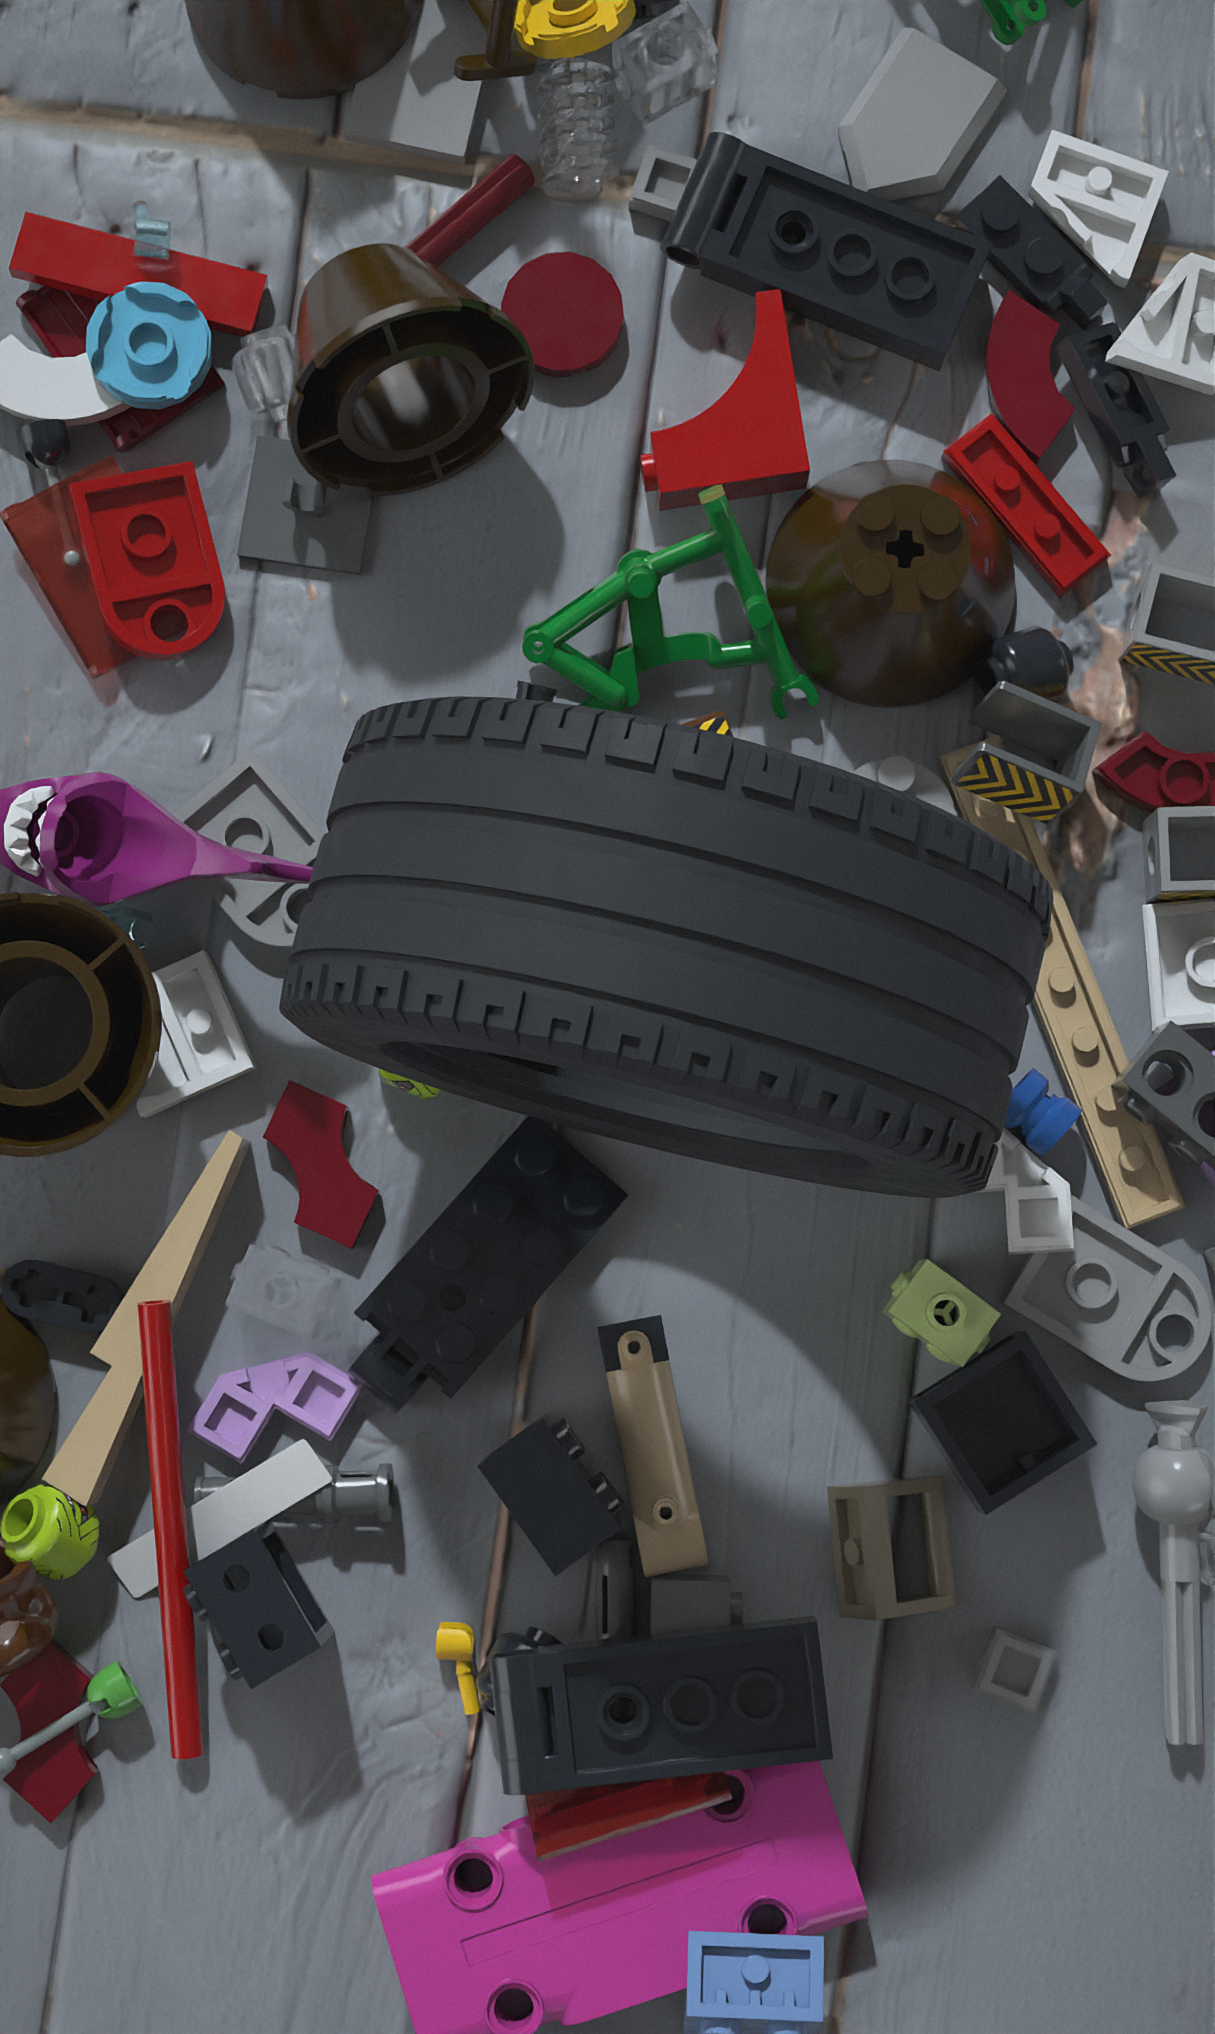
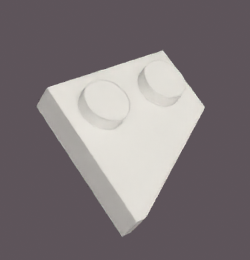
M1052 130L1028 196L1116 286L1125 289L1169 171Z
M1190 253L1180 259L1109 349L1105 362L1208 395L1215 394V260L1194 253Z
M204 950L152 973L160 997L162 1034L154 1069L141 1096L137 1099V1110L140 1117H149L257 1069L209 954Z

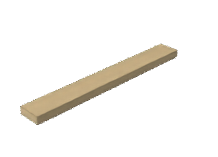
M997 735L940 756L938 764L959 817L992 835L1031 863L1035 869L1042 873L1053 890L1054 898L1050 930L1045 942L1046 948L1032 1002L1069 1096L1083 1110L1078 1119L1119 1223L1126 1229H1130L1183 1209L1186 1205L1153 1122L1147 1126L1128 1114L1118 1103L1122 1094L1111 1086L1129 1062L1032 818L957 787L950 782L953 772L979 743L985 742L1005 751L1001 739Z

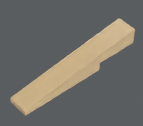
M228 1130L90 1353L112 1367L42 1477V1480L84 1506H89L99 1501L144 1395L137 1303L149 1300H170L173 1327L251 1144V1141L231 1130Z

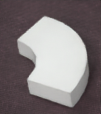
M12 334L0 341V408L25 420L27 418L38 421L60 419L66 423V426L107 419L131 407L113 398L96 380L86 352L76 357L51 358L29 350Z

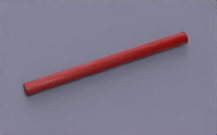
M149 1300L137 1303L170 1751L171 1757L174 1759H192L201 1756L204 1753L194 1614L183 1590V1587L190 1583L183 1572L190 1568L171 1302L170 1300Z

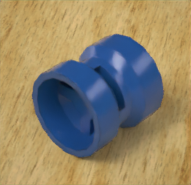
M1032 1068L1012 1089L1004 1127L1015 1128L1020 1125L1022 1127L1020 1133L1025 1136V1145L1041 1158L1068 1131L1083 1110L1068 1097L1058 1098L1055 1094L1049 1097L1047 1095L1049 1080L1035 1068Z

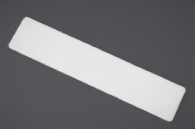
M299 1440L186 1509L190 1566L331 1482V1475L306 1440ZM154 1529L107 1558L108 1563L134 1598H138L158 1586Z

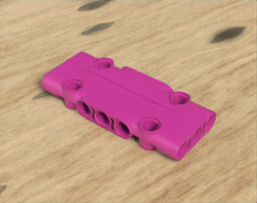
M820 1761L625 1782L515 1819L503 1825L499 1829L500 1833L485 1838L479 1836L466 1838L457 1843L452 1849L371 1875L376 1906L416 2034H533L539 2026L559 2020L561 2025H575L687 1988L688 1931L812 1936L869 1917ZM725 1774L735 1776L743 1784L742 1793L737 1801L729 1805H719L708 1798L706 1791L712 1779ZM477 1858L489 1865L493 1878L482 1887H470L460 1880L457 1874V1866L466 1859ZM762 1904L775 1905L783 1911V1921L777 1929L771 1932L762 1933L756 1931L748 1923L749 1915L754 1908ZM517 1988L530 1996L533 2006L528 2012L513 2016L505 2013L497 2003V1997L507 1989Z

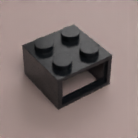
M1026 1331L1012 1333L968 1361L963 1367L955 1369L907 1400L976 1510L985 1515H988L1097 1445L1096 1440Z
M545 1414L485 1457L477 1467L556 1577L621 1529V1518L617 1512L624 1508V1502L602 1471L591 1477L578 1458L585 1453L584 1450L586 1448L568 1422L562 1418L553 1424L548 1415Z
M271 1520L266 1521L183 1571L190 1582L183 1587L189 1605L202 1622L209 1618L211 1619L223 1642L217 1645V1651L224 1666L235 1680L244 1677L250 1689H253L321 1648L335 1632ZM239 1565L249 1572L250 1583L245 1590L237 1591L227 1574V1570L231 1566ZM274 1624L283 1631L284 1641L280 1648L271 1650L260 1632L261 1628L265 1625Z

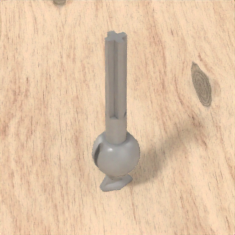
M1187 1400L1154 1401L1145 1403V1407L1158 1430V1445H1154L1144 1451L1135 1464L1132 1486L1136 1503L1149 1518L1159 1522L1165 1739H1168V1743L1180 1746L1185 1743L1200 1745L1204 1742L1199 1522L1204 1521L1215 1513V1457L1204 1447L1195 1445V1434L1208 1411V1407Z

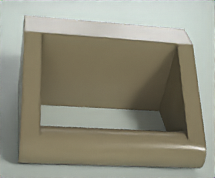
M943 1475L827 1486L840 1617L881 1620L956 1607ZM919 1493L929 1594L896 1597L886 1497Z

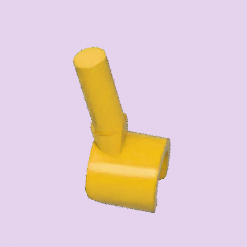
M440 1622L436 1637V1659L456 1660V1674L464 1713L466 1715L480 1712L472 1663L474 1631L466 1623Z

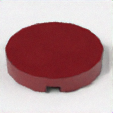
M570 251L545 253L523 264L508 281L501 301V311L507 314L519 326L530 346L535 364V372L554 378L571 377L572 373H580L584 370L588 372L601 366L616 349L624 326L622 294L611 273L594 259Z

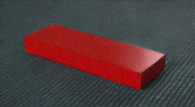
M992 413L943 451L941 456L943 461L962 483L972 489L986 503L997 518L1006 536L1059 599L1110 558L1111 554Z

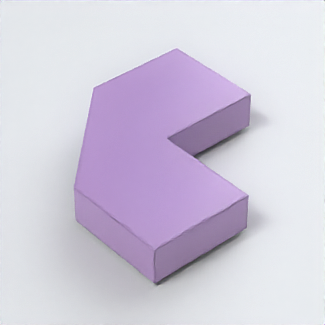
M313 1352L283 1358L221 1374L187 1431L242 1464L245 1463L276 1409L329 1441L333 1440L364 1386L354 1377Z

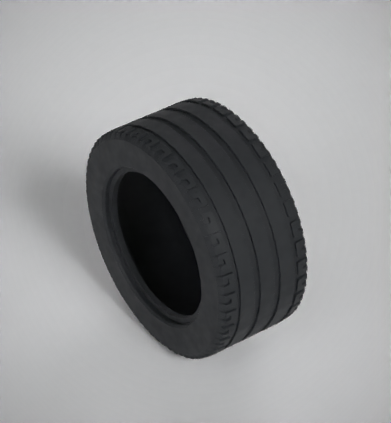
M457 696L393 703L370 710L357 720L342 757V762L344 763L338 774L328 811L326 825L329 832L323 835L307 889L312 902L304 905L301 911L289 956L291 967L284 972L279 1010L286 1019L305 1035L346 1056L440 1090L577 1130L703 1161L816 1184L908 1197L948 1198L981 1191L986 1188L998 1153V1147L993 1143L998 1142L1002 1136L1013 1089L1008 1075L1016 1071L1029 1021V1013L1026 1006L1032 1002L1035 995L1046 948L1045 942L1050 930L1054 898L1053 890L1042 873L1011 848L977 826L952 813L863 776L743 739L642 716L555 702L501 697Z

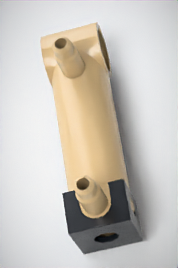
M661 1315L598 1326L599 1341L644 1576L647 1578L709 1566Z

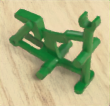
M722 484L712 486L698 494L711 529L655 553L640 548L632 549L623 555L618 563L617 571L543 622L532 623L525 629L522 652L530 662L543 663L591 694L590 697L577 706L620 712L634 706L639 701L637 673L671 662L699 659L706 660V663L713 669L766 663L775 684L770 689L769 701L774 714L780 719L788 717L782 699L784 694L790 689L802 690L811 707L818 705V694L813 682L803 674L798 675ZM722 553L756 639L720 644L718 638L710 632H682L663 636L657 588L661 583L662 577ZM627 600L632 643L615 649L609 671L565 643Z

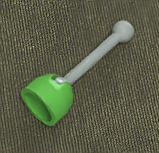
M118 1660L101 1669L92 1678L87 1688V1702L13 1748H0V1775L10 1773L15 1768L18 1759L93 1713L100 1717L114 1720L127 1716L143 1706L142 1699L135 1685Z

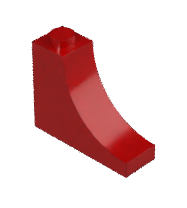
M780 289L755 292L753 307L754 340L741 372L728 390L714 404L697 416L670 428L650 432V453L640 455V465L645 493L656 491L659 511L701 505L698 494L705 489L722 484L728 500L806 489L810 466Z

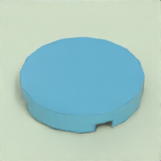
M137 282L125 286L124 291L116 293L111 298L109 295L97 305L87 326L86 353L96 380L113 398L134 408L162 409L183 402L202 385L212 364L213 340L204 314L186 293L165 283Z

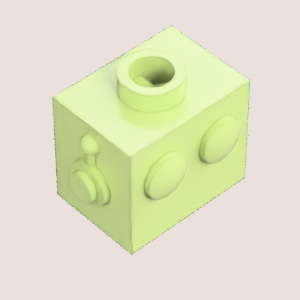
M928 1259L919 1260L911 1272L908 1271L906 1274L901 1272L890 1287L893 1289L891 1293L893 1296L882 1310L884 1314L892 1319L893 1324L898 1330L907 1336L918 1338L926 1344L927 1349L934 1357L945 1363H951L963 1367L975 1352L980 1354L991 1339L988 1336L990 1329L1001 1316L1000 1312ZM948 1300L943 1309L935 1308L938 1302ZM953 1307L956 1311L954 1321H952L949 1314ZM934 1315L942 1316L946 1326L939 1324L935 1320Z

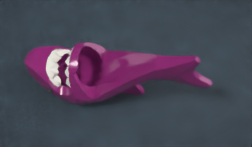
M99 771L24 782L0 790V864L29 882L55 894L81 901L91 907L132 900L167 886L197 879L230 878L309 884L313 867L226 846L200 835L177 819L146 792L110 773Z

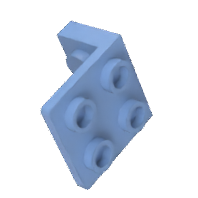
M688 1931L687 1988L683 2033H818L823 2023L824 1936Z

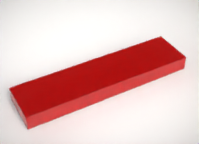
M25 212L9 265V271L13 278L101 301L109 295L110 298L113 297L116 293L124 291L125 286L137 282L165 283L186 293L197 304L198 309L204 314L209 329L253 340L268 287V276L266 274L30 212Z

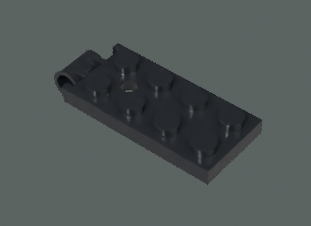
M527 1116L354 1311V1314L362 1322L368 1321L380 1334L359 1355L347 1372L395 1414L412 1398L429 1376L443 1388L441 1391L452 1399L628 1197V1194L543 1120ZM449 1286L461 1288L466 1296L463 1307L455 1311L446 1309L440 1301L442 1291Z

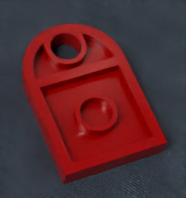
M193 461L70 483L68 493L98 612L104 627L111 637L127 651L152 660L178 659L202 647L213 635L222 616L225 604V588ZM161 611L175 612L184 620L186 634L181 639L173 642L161 640L151 629L150 621L152 617Z

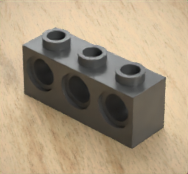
M1170 1020L1155 1030L1113 1081L1111 1086L1122 1094L1118 1103L1128 1114L1147 1126L1152 1121H1155L1173 1136L1168 1144L1179 1156L1196 1167H1200L1205 1162L1215 1171V1138L1205 1134L1198 1123V1113L1204 1103L1215 1104V1056ZM1153 1062L1167 1064L1175 1074L1176 1085L1169 1096L1157 1094L1148 1084L1147 1072Z

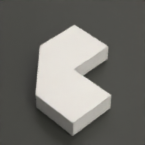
M1003 1128L1000 1140L993 1143L997 1145L998 1153L986 1188L977 1192L1005 1191L1009 1254L1074 1251L1070 1184L1030 1152L1006 1128Z

